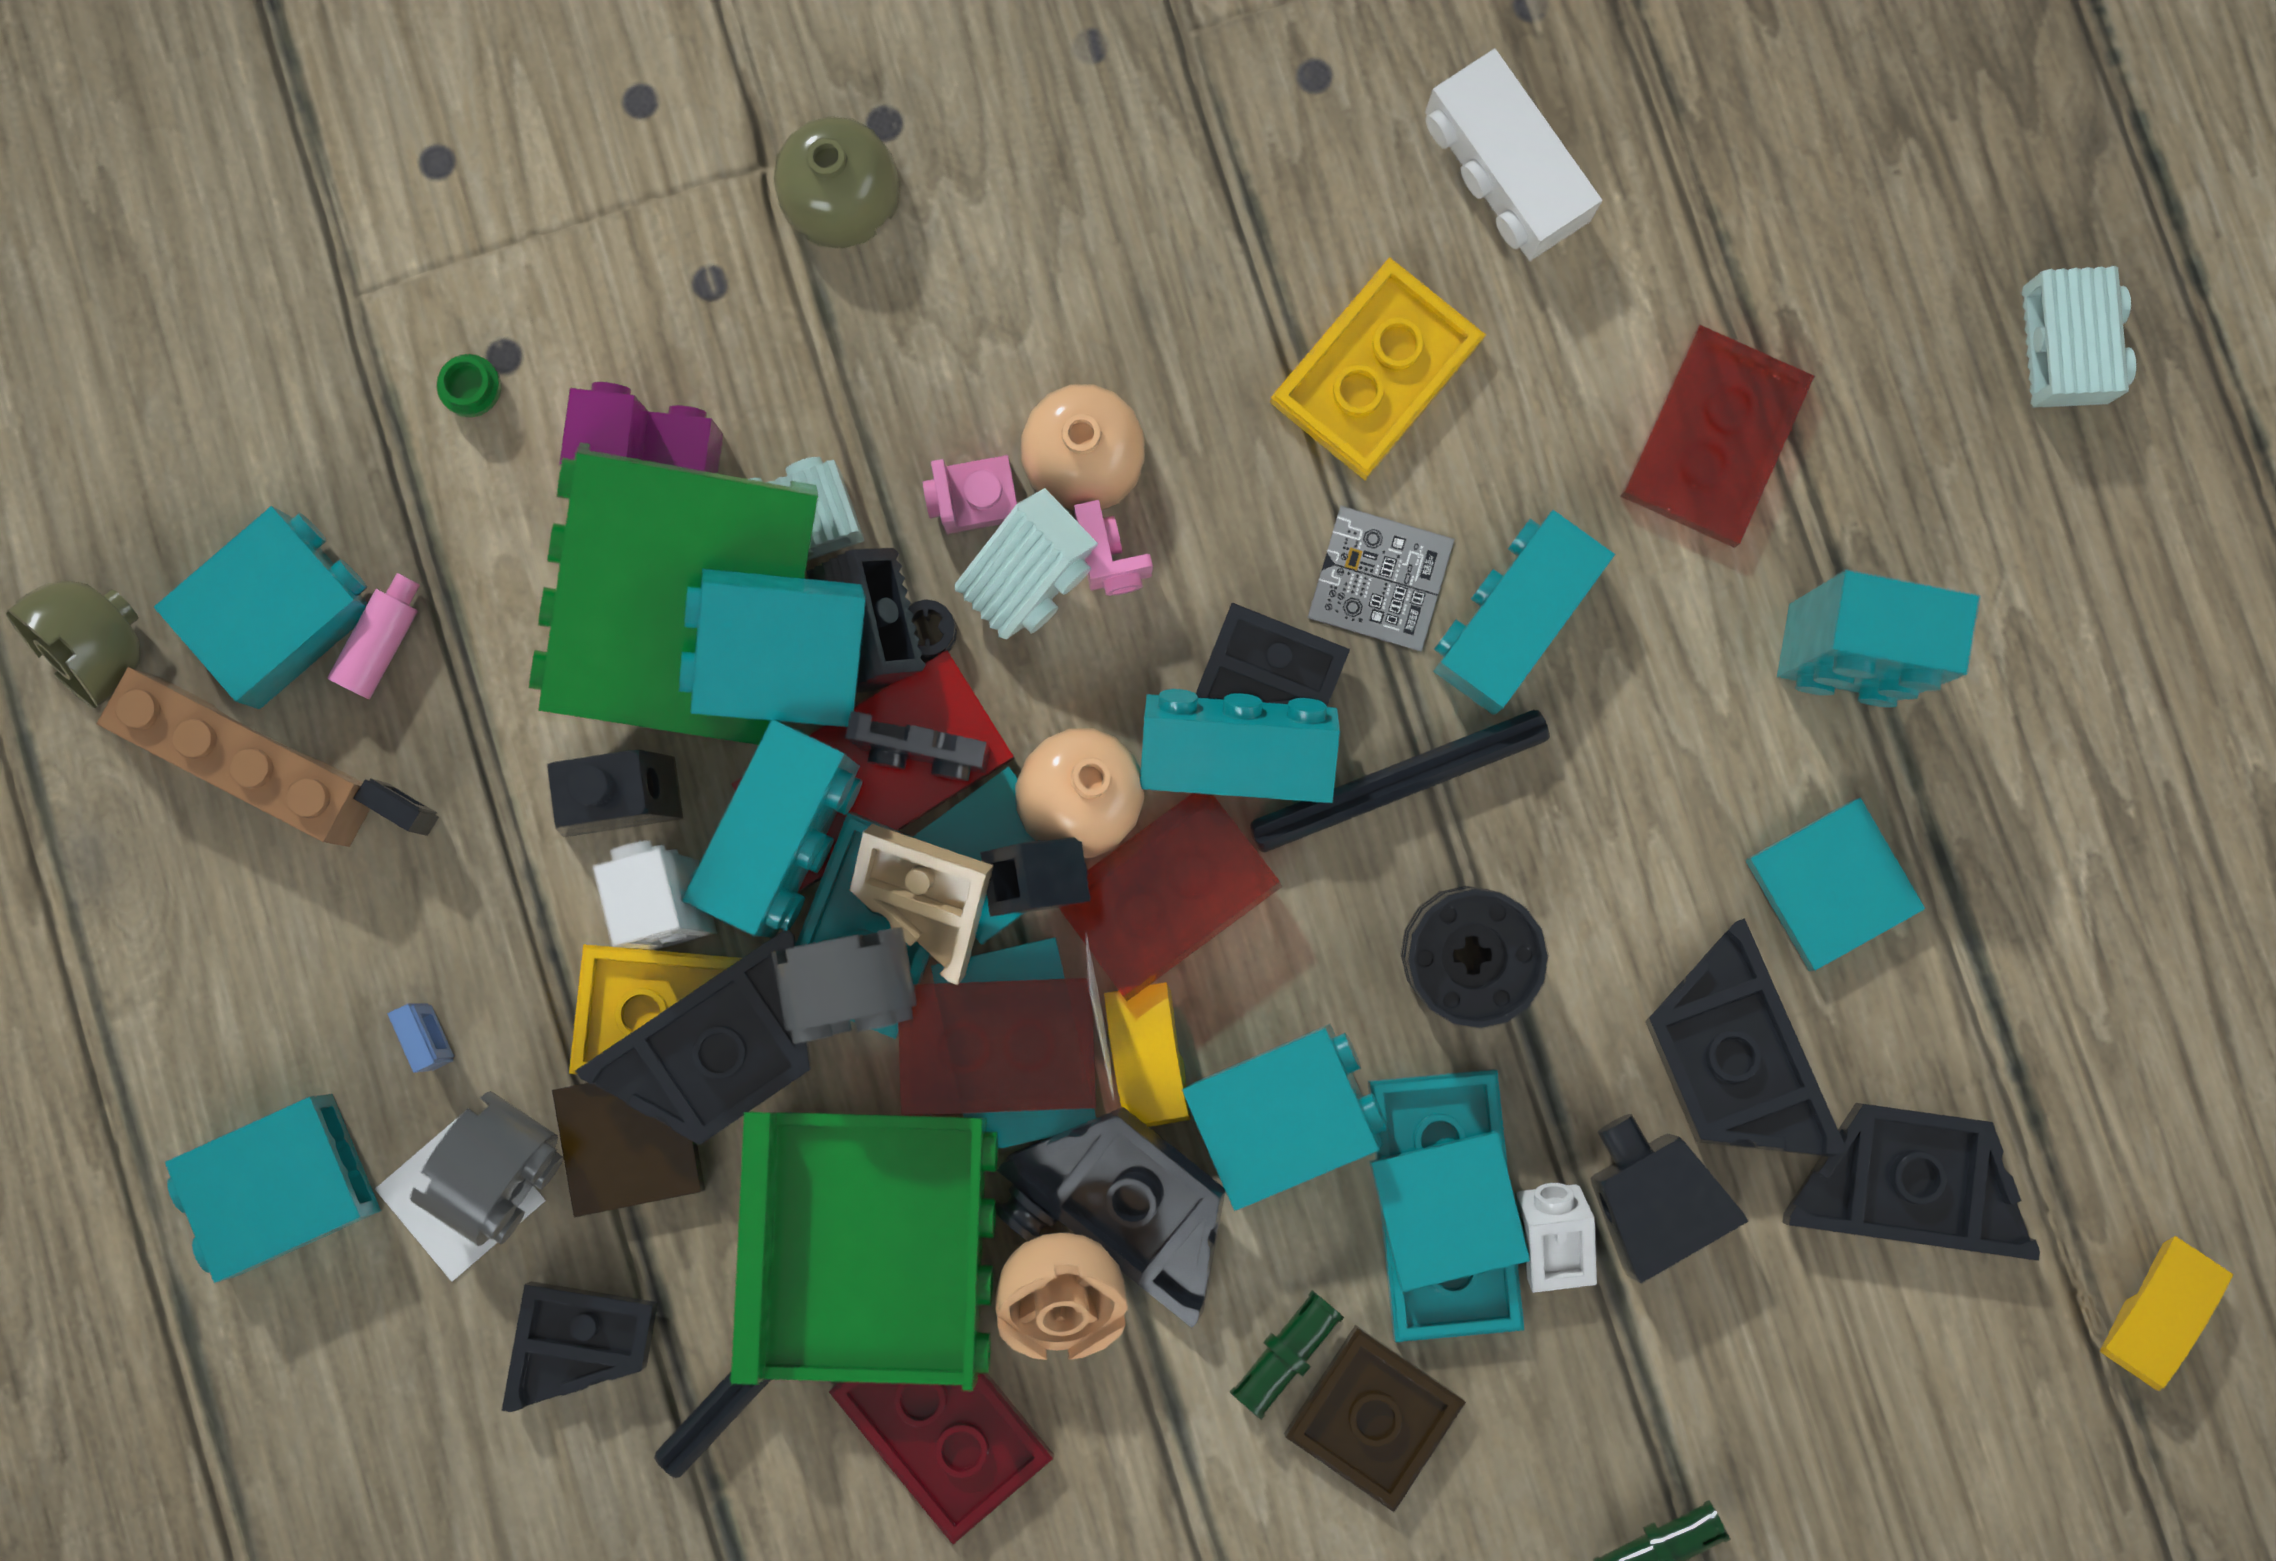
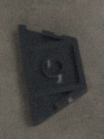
M1745 918L1738 920L1722 935L1645 1021L1696 1142L1827 1157H1834L1847 1152Z
M790 929L787 931L783 930L575 1070L583 1081L600 1087L627 1102L628 1106L648 1117H654L699 1145L703 1144L744 1116V1112L751 1111L812 1069L808 1042L793 1044L791 1031H786L771 953L796 947L794 934Z
M1855 1103L1838 1129L1847 1152L1834 1157L1820 1156L1783 1213L1782 1223L1789 1226L2039 1261L2040 1257L2037 1241L2029 1237L2017 1205L2022 1200L2014 1178L2004 1168L2002 1162L2004 1151L1993 1122Z
M1124 1107L1014 1152L1000 1165L997 1171L1018 1186L1032 1200L1073 1233L1083 1235L1100 1243L1116 1261L1120 1270L1187 1325L1191 1328L1194 1327L1204 1311L1225 1197V1189L1221 1184Z

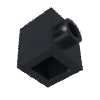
M1075 837L1025 842L980 852L981 861L993 865L986 893L990 917L1047 910L1091 901L1082 842Z

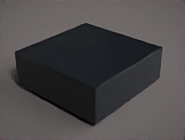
M365 779L353 798L404 830L428 836L439 818L436 815V811L389 783L375 779Z

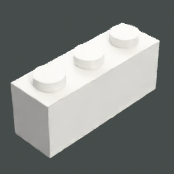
M1495 48L1433 88L1425 112L1427 114L1426 125L1440 147L1443 149L1451 148L1462 164L1461 174L1465 184L1478 199L1486 198L1498 216L1496 217L1498 230L1510 247L1513 249L1520 247L1528 260L1531 261L1592 220L1603 200Z
M642 841L612 849L610 852L613 861L593 866L613 946L658 950L717 934L713 915L682 901L700 865L699 860L680 855L677 849L665 850L664 845L652 846L651 841Z

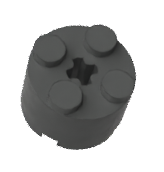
M903 927L771 952L786 1031H791L793 1044L823 1039L834 1034L851 1031L850 1020L855 1019L857 1032L895 1025L897 1022L914 1019L912 1007L917 1005Z
M492 1091L486 1092L480 1097L488 1107L479 1116L467 1109L447 1131L428 1158L421 1171L422 1174L431 1179L425 1194L413 1187L410 1195L412 1203L476 1246L483 1245L489 1239L503 1244L521 1222L525 1211L518 1206L522 1203L532 1186L543 1189L556 1174L564 1159L555 1149L558 1141L557 1134Z

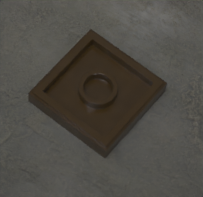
M584 1083L552 1090L574 1218L705 1191L697 1143L675 1132L670 1126L654 1117H648L628 1106L627 1102L594 1084Z
M1355 1325L1284 1435L1285 1438L1395 1512L1466 1401Z

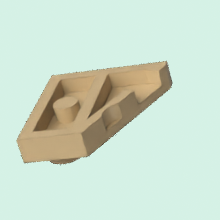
M871 824L862 835L850 891L871 911L882 914L889 921L891 929L903 927L905 942L911 946L917 941L945 967L940 975L948 982L958 985L966 975L993 865Z

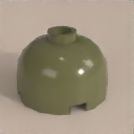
M829 116L807 122L787 138L777 154L774 171V186L783 215L797 231L803 233L808 240L818 246L843 249L866 243L877 235L875 230L885 222L888 215L891 219L898 207L901 184L892 153L872 129L854 119Z
M64 580L44 584L16 601V604L6 612V616L14 629L39 658L43 655L57 670L54 675L77 697L92 708H96L105 700L109 701L127 668L137 669L140 662V641L130 626L139 617L130 604L113 589L102 595L85 583Z

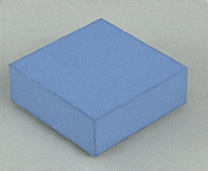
M428 1003L406 1004L387 1013L413 1073L434 1071L454 1061L453 1052L432 1005Z

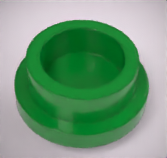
M462 354L450 359L441 368L437 377V393L444 406L454 414L462 417H477L491 410L497 403L501 393V379L496 368L485 358L474 354Z

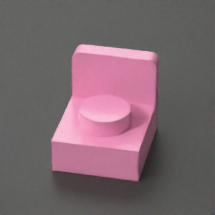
M1008 455L950 466L945 465L944 459L931 461L934 479L923 481L929 518L941 517L947 534L1001 525L1017 504Z
M1099 500L1074 505V519L1098 543V546L1085 559V562L1091 567L1087 574L1090 590L1104 588L1105 594L1112 596L1142 588L1141 579L1152 576L1153 564L1150 554L1113 561L1112 555L1122 553L1115 517L1103 518Z

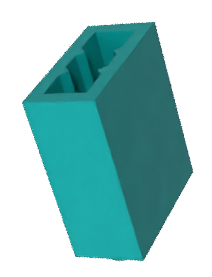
M270 506L154 606L156 611L234 701L256 709H261L353 630L368 604L361 595L367 588L365 582L342 559L338 560L335 564L320 548L327 542L326 538L301 513H298L293 518Z
M702 569L701 588H687L684 627L697 628L695 653L682 652L679 692L692 693L691 713L848 727L850 713L854 711L865 607V595L862 584Z
M1331 1024L1195 1081L1182 1089L1234 1211L1380 1150L1383 1142L1379 1133L1388 1129L1385 1118L1373 1093L1362 1097L1352 1072L1361 1069L1355 1049L1346 1033L1338 1036L1335 1035Z
M333 1094L307 1097L165 1162L170 1175L167 1181L170 1198L176 1208L186 1214L195 1236L192 1240L195 1259L205 1272L210 1273L214 1283L240 1276L381 1212V1208Z

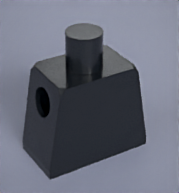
M628 750L547 764L555 828L562 837L683 819L674 756L645 750ZM647 774H650L652 778L653 797L648 789Z
M1632 1114L1624 1115L1598 1131L1600 1138L1615 1163L1594 1174L1590 1178L1620 1263L1628 1277L1642 1284L1749 1222L1743 1211L1679 1136L1665 1134L1648 1143Z

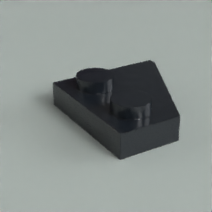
M1232 602L1195 694H1197L1198 698L1224 700V697L1227 695L1242 693L1257 696L1263 703L1288 704L1290 700L1297 698H1310L1322 701L1328 706L1350 649Z
M852 711L850 713L846 738L860 750L869 752L868 763L905 770L907 759L932 764V775L959 781H969L971 771L986 774L991 750L987 742L914 725L902 727L871 721V715Z
M533 1281L524 1284L501 1411L514 1412L534 1403L560 1395H568L586 1389L591 1385L607 1380L612 1381L645 1369L649 1357L658 1302Z

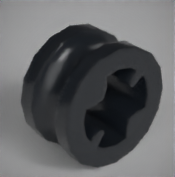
M926 599L911 604L908 610L914 614L911 620L913 624L922 615L925 616L927 621L931 620V614L942 618L938 625L943 635L942 639L934 645L931 644L929 639H926L925 646L918 644L917 647L923 651L920 659L931 660L946 650L950 652L956 642L958 630L955 620L946 606L937 601Z
M1014 1183L1008 1189L1011 1193L1009 1201L1004 1204L1000 1202L996 1204V1214L1027 1241L1040 1237L1041 1230L1045 1226L1054 1227L1058 1222L1054 1216L1032 1200Z

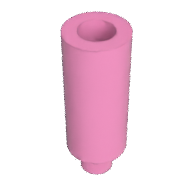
M397 573L386 594L375 589L327 679L362 697L371 698L418 610L409 606L420 587L418 583Z

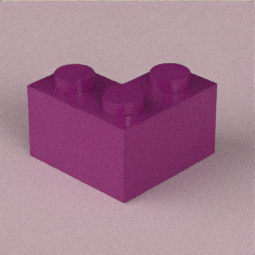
M593 382L591 390L570 388L559 465L561 466L563 458L575 460L576 451L581 442L590 444L589 451L718 474L723 433L712 419L706 418L707 413L701 409L675 405L669 407L668 414L649 412L635 395H631L630 388L610 382Z

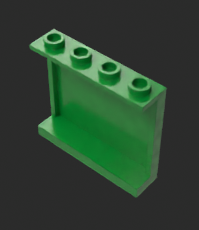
M580 442L575 460L562 459L558 480L557 497L569 499L566 524L553 523L549 542L547 562L560 565L556 589L543 588L539 610L538 626L549 627L550 633L547 652L534 651L530 672L529 689L541 690L538 711L759 745L771 720L691 713L692 693L679 692L682 652L695 653L697 628L684 627L687 588H701L702 569L804 579L818 502L817 486L790 481L789 487L589 451L590 444Z
M744 1112L731 1384L757 1385L764 1379L962 1385V1391H973L978 1383V1373H989L991 1359V1333L979 1332L980 1305L991 1306L993 1297V1265H982L983 1238H994L996 1220L995 1198H984L985 1171L996 1172L998 1159V1132H987V1118Z

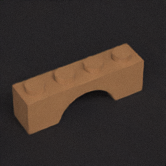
M128 667L96 723L325 843L350 847L370 808L353 799L363 782L325 762L298 752L243 725L216 709L215 705L161 677Z

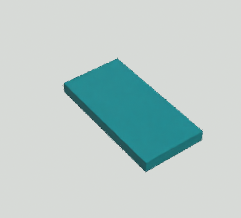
M1490 1069L1368 1081L1369 1094L1373 1093L1388 1127L1387 1130L1379 1133L1383 1143L1380 1150L1375 1152V1160L1496 1131L1499 1134L1508 1170L1498 1070ZM1381 1212L1392 1333L1395 1342L1525 1330L1518 1264L1402 1292Z

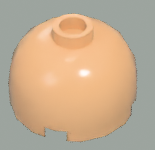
M1094 384L1068 385L1047 394L1031 411L1021 435L1022 465L1032 488L1036 492L1046 488L1064 508L1074 511V505L1099 500L1102 511L1120 503L1136 486L1145 461L1144 432L1133 409L1115 392Z
M1094 728L1067 729L1043 740L1026 758L1015 785L1016 811L1026 832L1035 841L1075 837L1082 842L1084 858H1094L1114 849L1135 827L1145 798L1144 789L1141 788L1140 784L1141 769L1134 754L1116 737Z
M1068 1233L1048 1234L1022 1244L1010 1255L997 1282L995 1304L1000 1337L1013 1350L1031 1358L1047 1360V1350L1059 1351L1068 1349L1069 1360L1084 1358L1107 1348L1122 1335L1126 1326L1125 1313L1126 1310L1128 1311L1120 1267L1100 1243L1083 1235Z

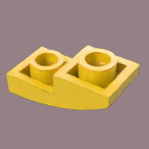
M1167 982L1104 993L1111 1052L1121 1107L1126 1108L1148 1127L1191 1120L1189 1105L1182 1091L1187 1086L1184 1060L1178 1050L1172 993Z
M2177 1236L2170 1238L2161 1245L2138 1293L2125 1300L2099 1352L2155 1390L2163 1389L2201 1335L2234 1274Z

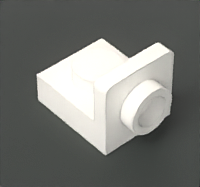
M1547 1183L1536 1189L1517 1192V1207L1524 1221L1525 1243L1530 1259L1529 1262H1526L1527 1280L1532 1293L1597 1285L1595 1219L1580 1186Z

